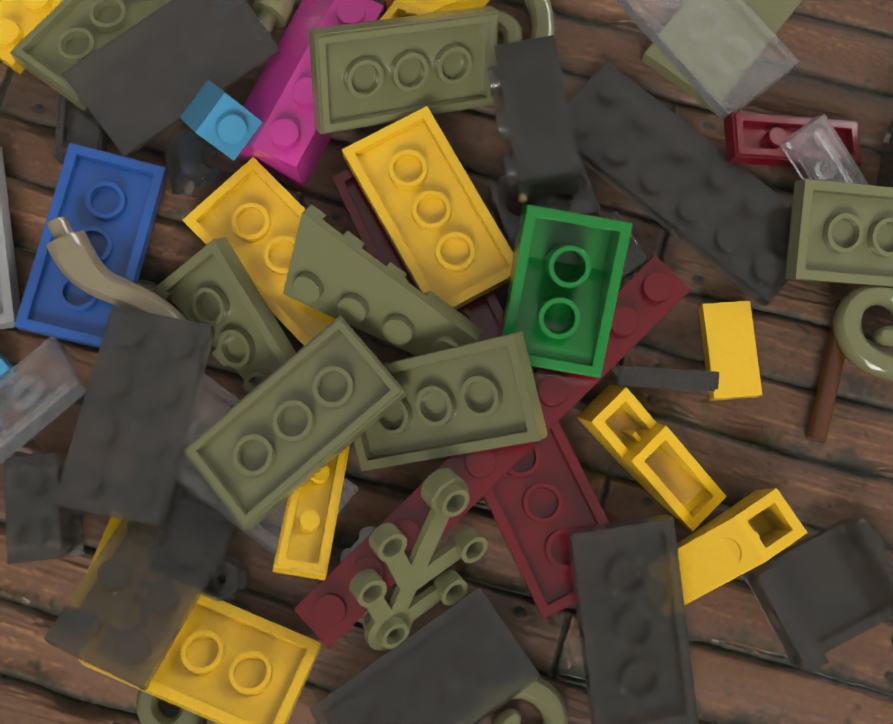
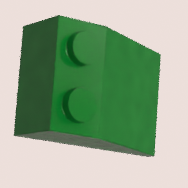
M523 204L501 336L523 331L531 366L601 378L633 223Z

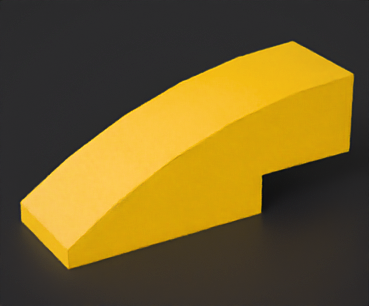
M609 384L577 416L580 422L617 462L688 530L693 532L727 497L666 425L657 423L627 387Z

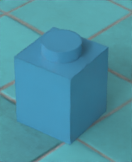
M209 79L180 117L195 133L233 161L263 123Z

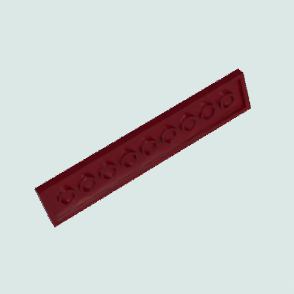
M347 169L332 176L333 184L360 240L365 243L364 248L366 252L385 266L390 262L407 274L405 278L408 283L417 288L352 171ZM494 291L457 309L458 312L483 329L479 341L502 335L505 313ZM559 421L547 432V437L538 441L483 496L543 619L635 574Z

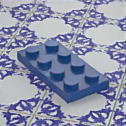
M70 143L46 223L57 217L66 216L74 232L85 230L99 258L109 270L138 284L167 181V169L163 166ZM45 223L14 326L20 330L112 351L122 340L130 311L83 292L65 277L53 261L46 247L54 238Z

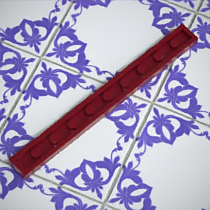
M654 256L618 292L601 378L540 368L533 375L547 432L691 290L658 257ZM538 441L454 455L442 463L436 470L442 468L452 469L467 484L470 499L466 509L461 514L449 518L441 537ZM423 483L380 524L392 523L403 533L407 539V547L404 551L407 558H409L431 509L421 497ZM371 534L326 577L325 581H322L293 609L328 648L367 612L366 607H362L349 590L350 582L357 573L365 569H374L386 583L387 591L395 584L386 564L380 560L369 545Z

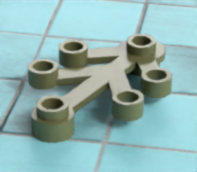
M442 468L434 471L422 485L421 497L431 509L409 558H407L404 552L407 547V539L396 525L392 523L382 524L372 532L369 538L371 549L380 560L384 561L396 584L391 599L385 600L384 596L387 591V585L374 569L360 571L350 582V592L362 607H366L368 611L363 620L364 637L374 650L393 649L401 645L408 637L413 621L438 602L442 601L445 605L458 603L465 596L468 585L457 571L444 570L459 559L466 563H473L479 560L487 550V540L474 527H467L461 530L453 541L433 554L449 518L461 514L466 509L470 499L467 484L452 469ZM440 574L432 586L414 597L416 590Z

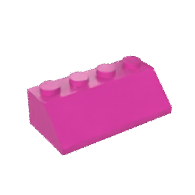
M302 0L243 105L244 108L263 123L237 157L245 161H249L254 157L267 171L305 188L334 132L320 134L315 129L308 29L380 20L384 15L383 5L372 0Z

